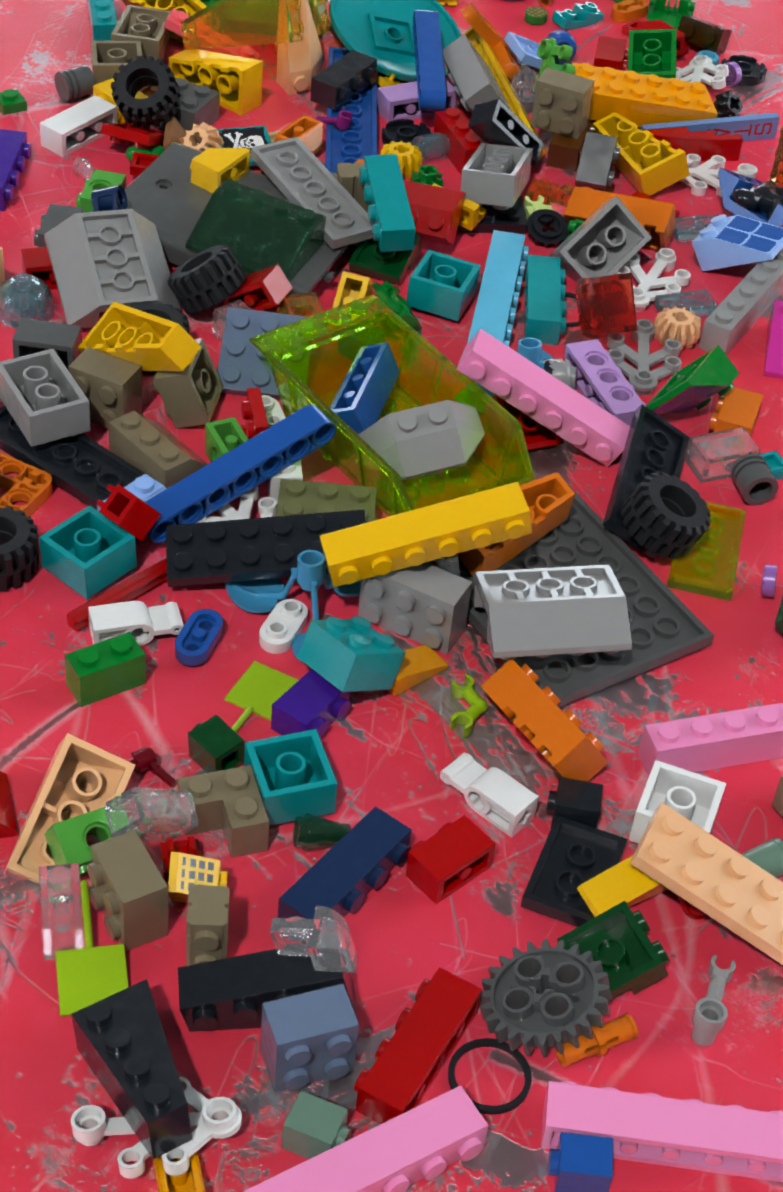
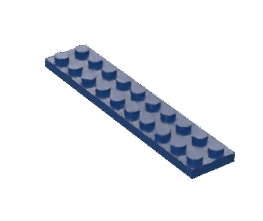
M329 47L328 66L350 51L342 47ZM377 79L373 84L337 110L327 107V117L338 118V114L342 110L350 111L353 114L351 123L346 130H340L336 125L326 123L325 167L331 174L336 173L338 163L354 164L357 160L364 159V156L377 155Z

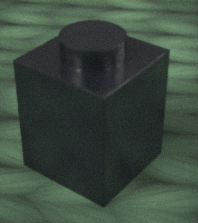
M559 777L557 791H549L546 812L553 813L551 827L556 815L596 828L601 809L603 785Z

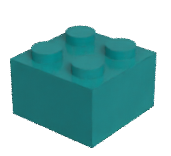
M428 249L409 278L406 301L410 307H414L419 311H426L448 320L459 321L476 294L481 265Z
M91 506L86 507L39 537L42 567L86 599L137 567L135 536Z
M353 616L352 619L328 617L327 620H311L298 658L341 692L392 689L406 652L394 644L393 638L373 629L371 622L358 616Z
M316 729L245 742L244 766L251 765L269 819V826L335 813L338 783Z

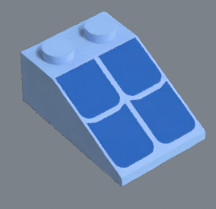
M723 214L711 219V223L702 229L692 242L703 272L773 260L783 249V228L739 215L727 217Z

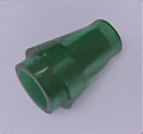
M306 813L304 817L297 816L295 818L293 844L295 847H302L303 851L333 847L350 831V825Z

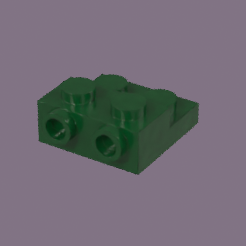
M415 234L414 249L407 251L380 252L378 241H374L373 238L360 241L348 263L349 270L400 285L407 269H412L421 251L420 236Z
M625 901L557 939L558 942L564 940L566 950H569L575 944H579L581 954L591 951L593 961L600 960L602 962L603 972L608 974L612 999L629 989L635 995L668 976L664 964L670 962L665 950L658 940L651 943L646 935L651 930L639 910L632 913Z

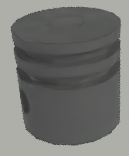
M87 65L58 71L55 74L56 90L63 101L67 102L83 96L93 95V85H96L93 73Z
M755 453L744 455L732 465L731 477L745 502L750 505H761L776 495L779 487L778 482L761 455Z

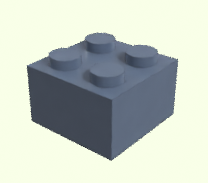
M344 984L262 1003L260 1052L274 1092L285 1089L298 1090L308 1083L324 1079L336 1080L348 1073L354 1072L359 1023Z

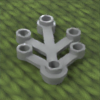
M639 319L633 325L631 333L632 340L638 343L637 352L624 343L625 336L619 332L609 333L606 345L610 348L608 351L610 357L617 367H620L622 373L629 377L628 382L633 385L637 395L647 396L656 389L658 380L680 370L682 361L677 356L680 354L682 344L676 339H667L664 343V348L649 355V343L654 338V326L648 319ZM624 357L635 364L637 369L623 361ZM664 360L662 367L649 371V367Z

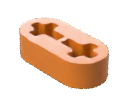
M625 0L612 6L611 19L615 22L627 23L643 18L647 15L649 3L647 0Z

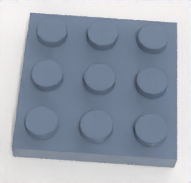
M228 307L217 368L218 376L223 385L221 393L247 396V388L259 387L261 396L268 395L276 400L304 403L316 318Z

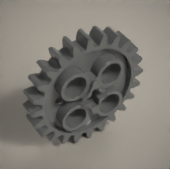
M544 939L541 948L536 949L530 941L527 943L526 952L522 953L514 947L512 948L514 956L512 959L504 956L499 957L501 968H488L490 978L482 979L481 981L484 990L481 993L480 999L482 1017L486 1021L489 1033L495 1032L499 1044L508 1040L511 1051L516 1050L522 1044L527 1056L533 1052L535 1047L540 1048L543 1057L547 1056L549 1047L554 1046L560 1054H564L565 1043L569 1042L575 1048H579L578 1037L582 1035L592 1039L591 1026L602 1028L604 1026L602 1015H609L610 1013L608 1002L612 1001L608 974L603 972L600 960L593 961L591 951L583 954L580 953L579 944H575L569 950H566L564 940H560L555 948L550 947L548 940Z

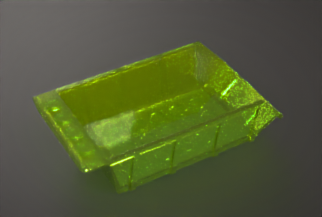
M374 294L250 338V342L270 362L285 416L288 417L309 404L316 405L336 425L334 437L327 444L318 448L322 452V456L326 460L330 459L356 486L377 487L376 505L388 517L510 483L519 482V485L535 480L521 423L473 380L458 371L457 366ZM388 342L400 371L377 421L390 413L444 400H452L476 407L485 437L479 443L465 466L409 480H401L398 472L330 409L361 347Z

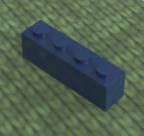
M375 806L279 898L277 923L306 943L322 940L324 937H331L339 927L340 921L349 912L351 914L355 913L362 905L365 896L372 889H379L387 879L388 873L396 865L400 867L407 861L408 852L411 849L409 845L412 829Z

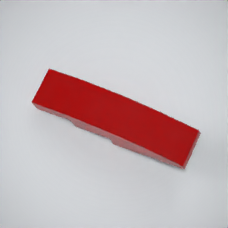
M687 127L648 130L653 133V137L657 140L662 141L664 139L671 144L673 149L677 150L680 148L685 151L686 156L688 154L699 155L701 161H708L714 155L723 156L726 161L739 160L743 142L740 134L716 135L713 130L690 132Z

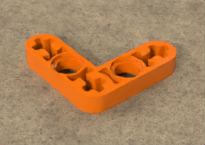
M468 4L461 11L462 15L492 47L506 76L511 81H515L523 74L515 55L509 51L510 47L505 42L504 37L473 4Z
M0 452V487L9 490L0 498V508H5L6 506L13 507L14 511L21 510L25 512V516H31L53 494L52 476L46 471ZM9 472L19 473L17 476H5L4 474ZM17 501L27 502V504L22 506L12 505L13 502Z

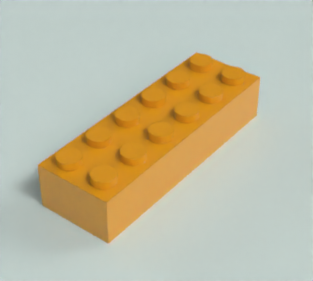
M571 63L575 66L574 75L595 80L589 120L598 121L616 112L641 128V125L712 119L718 115L706 86L700 82L692 83L681 81L677 78H662L654 74H638L630 70L620 71L611 67H596L588 63Z

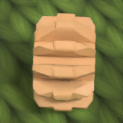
M204 122L200 126L193 124L192 130H185L186 136L180 138L181 144L201 152L208 148H222L221 146L224 144L219 131Z
M673 306L672 309L663 308L662 312L657 314L654 321V338L659 340L660 345H664L667 339H676L681 342L680 351H682L683 347L691 349L693 344H696L700 338L702 331L701 318L695 316V311H687L685 307L681 309Z

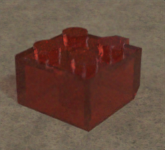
M632 273L577 279L578 313H581L579 315V326L583 330V335H609L637 331Z

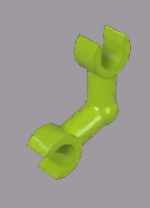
M465 674V686H459L453 679L451 683L452 695L458 699H465L470 705L465 712L454 713L450 721V731L459 724L465 725L463 738L471 735L473 723L488 708L487 702L473 689L474 680L468 674Z

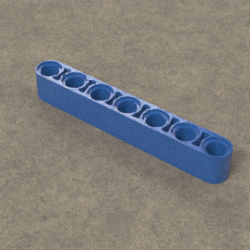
M414 10L412 28L419 110L443 111L446 105V84L439 12Z
M314 404L301 408L145 501V503L161 513L147 533V536L154 543L165 542L166 525L190 524L200 521L327 444L336 433V425Z

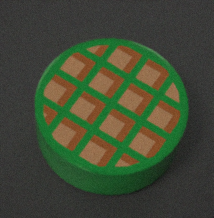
M528 7L525 10L524 20L531 25H542L547 21L548 12L541 7Z

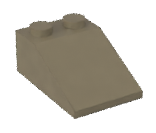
M128 5L111 33V41H141L144 59H147L149 55L153 56L155 61L158 58L164 60L171 31L163 26L171 11Z

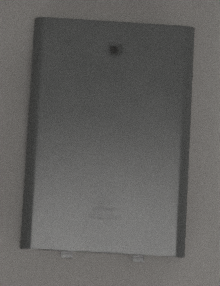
M173 142L125 189L128 200L127 209H133L156 225L166 261L180 266L194 255L210 247L226 244L232 250L246 275L279 264L292 286L291 291L279 304L303 314L307 311L310 292L321 279L329 283L335 277V272L331 271L329 273V269L349 246L346 245L332 249L269 177L249 169L248 174L218 195L191 183L190 164L192 159L202 152L177 142ZM359 242L353 243V244H351V245H354V246L357 247V245H358Z

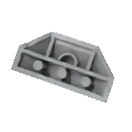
M444 400L387 414L358 434L356 440L366 467L375 468L401 480H409L465 466L479 443L485 437V432L476 407L452 400Z

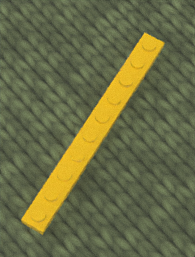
M471 26L464 34L491 69L512 112L539 138L535 128L531 126V121L491 46ZM544 145L539 160L547 153Z

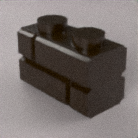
M686 15L681 17L677 29L684 33L685 42L716 53L725 52L732 33L730 29Z

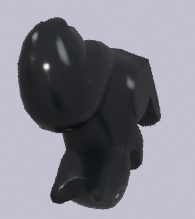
M768 180L758 186H751L748 189L736 188L733 191V197L740 206L749 210L757 209L765 213L767 220L770 219L777 204L783 205V188Z

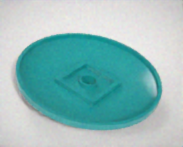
M330 0L329 16L331 24L345 47L349 51L355 50L377 59L378 72L387 76H391L393 73L396 75L395 78L399 80L416 81L412 28L414 10L439 12L442 50L461 36L454 19L436 0ZM444 68V74L446 78L449 73Z

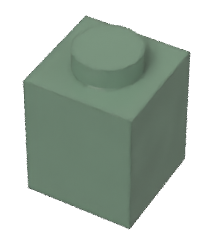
M300 1091L283 1124L281 1148L310 1159L349 1140L352 1129L346 1127L348 1109Z

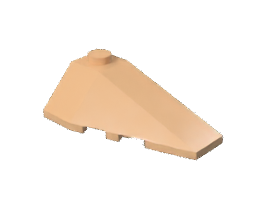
M279 0L276 81L288 95L311 91L312 78L322 71L323 51L308 0Z
M67 733L58 745L44 775L5 870L42 885L57 868L44 835L52 824L117 803L123 796L135 764Z

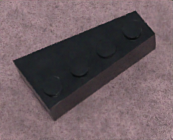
M339 936L178 968L179 1007L190 1032L261 1028L262 1003L339 984H344L358 1020L353 979Z
M147 979L72 1013L78 1051L152 1159L191 1141L192 1133L187 1100Z

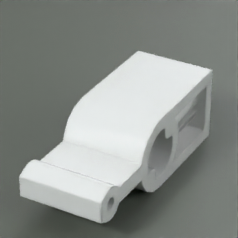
M126 601L88 607L89 630L93 644L130 632L139 646H143L157 635H179L184 627L177 602L147 607L141 601Z
M464 752L440 773V779L445 784L452 785L464 794L470 808L511 838L535 818L539 799L538 795L499 768L491 767L487 770L468 753Z

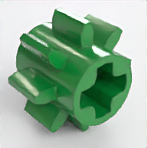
M423 165L419 167L418 172H412L411 182L427 185L435 183L443 187L442 173H438V169L435 166Z

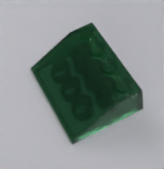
M226 179L212 194L191 232L185 248L200 253L210 247L226 244L230 247L244 271L252 274L279 264L290 283L323 244L326 216L316 213L314 210L290 203L288 200L266 194L261 190L242 185L237 181Z

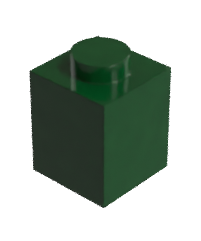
M218 715L197 724L188 732L189 756L207 773L237 768L244 764V740Z

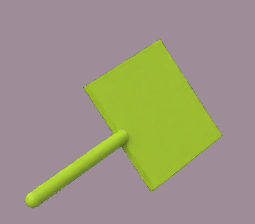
M254 661L224 698L225 701L245 709L231 728L237 733L252 713L271 721L272 704L299 680Z
M86 880L80 882L86 948L55 951L60 1017L71 1016L72 1013L128 988L124 944L94 947L89 889Z

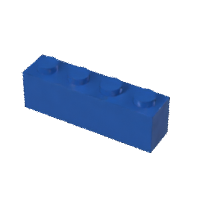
M388 342L360 348L327 412L328 418L336 425L335 434L339 444H358L356 436L377 422L400 373Z

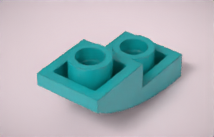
M575 3L573 10L554 11L552 20L563 29H578L599 22L604 18V14L597 9L598 6L594 3Z

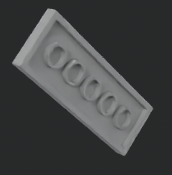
M298 137L251 148L250 157L332 249L373 238L372 225L374 223L369 222L368 213Z

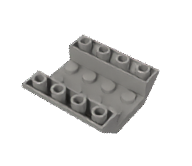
M133 209L75 213L44 234L67 324L79 325L81 328L94 327L98 322L99 313L106 312L113 302L129 307L132 304H141L147 301L161 302L162 304L173 305V308L180 309L178 299L167 284L171 275L156 225Z
M609 564L475 572L471 580L470 598L474 608L480 607L485 609L488 616L487 643L493 658L512 660L516 657L524 656L546 658L557 654L580 656L591 652L614 654L619 651L632 650L626 596Z

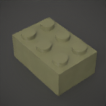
M281 479L276 517L365 510L366 523L371 522L375 518L377 487Z

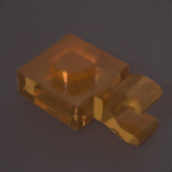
M534 179L527 190L526 196H529V199L532 201H537L538 195H542L545 205H551L555 202L567 207L570 198L566 197L564 193L571 195L574 186L565 184L559 188V184L551 183L549 180Z

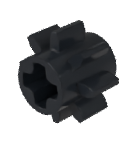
M732 90L715 95L717 100L713 104L718 112L717 117L739 116L737 112L743 108L740 96L733 94Z

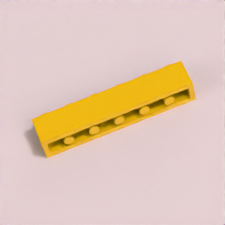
M514 482L320 535V541L333 587H338L374 576L385 575L403 568L418 566L443 557H451L476 548H484L505 540L516 539L531 534L532 527L529 507L519 482Z

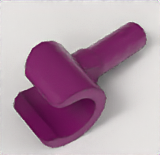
M342 110L339 112L338 118L317 116L316 120L336 125L340 130H346L351 123L353 114L350 111Z

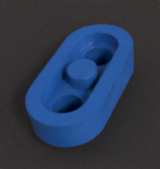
M201 609L190 615L175 640V657L180 663L196 666L204 663L209 658L223 633V618L218 612L211 609Z

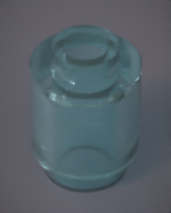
M439 132L416 136L411 143L412 146H418L419 151L422 152V162L442 158L450 150V142L447 135Z

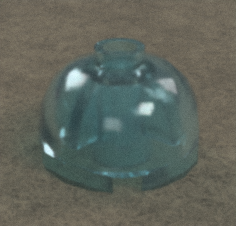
M21 273L6 279L0 285V321L5 325L17 328L21 318L40 321L52 319L54 300L49 286L42 279Z

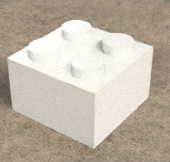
M655 760L635 813L629 841L639 844L655 809L662 802L711 834L726 783Z

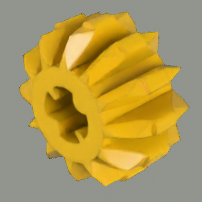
M391 141L390 144L383 145L380 155L397 154L403 178L409 180L411 179L412 172L419 171L423 158L418 146H412L411 142L404 143L402 141Z

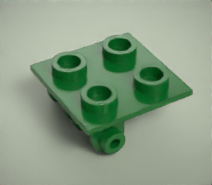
M650 0L646 21L662 20L678 29L683 15L693 16L695 2L680 0L679 7L676 8L678 0H675L674 7H670L671 0H668L667 6H665L666 0Z

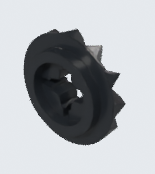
M540 209L533 212L527 220L528 236L534 237L535 243L539 241L544 243L545 247L549 244L557 246L559 242H564L568 234L566 219L556 211ZM552 224L551 231L543 232V228Z

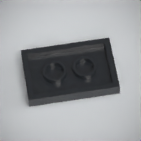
M556 815L523 894L520 907L578 927L595 918L577 890V887L620 863L628 839Z

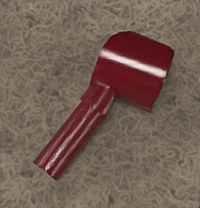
M144 747L131 753L134 759L130 762L135 764L134 771L137 774L150 769L153 774L158 776L170 788L176 786L177 780L161 768L157 763L154 751L150 747Z

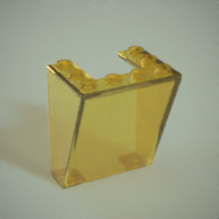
M218 0L181 22L184 50L301 41L304 33V25L300 20L299 11L301 0ZM308 0L317 34L329 33L331 18L327 13L328 0Z

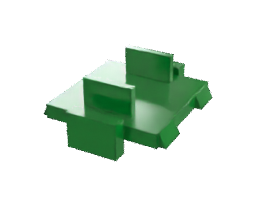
M387 280L382 285L374 281L372 286L379 296L375 304L391 314L385 321L397 330H400L402 327L408 331L412 328L416 331L421 329L422 327L418 319L411 312L410 305L400 296L399 293L401 291Z

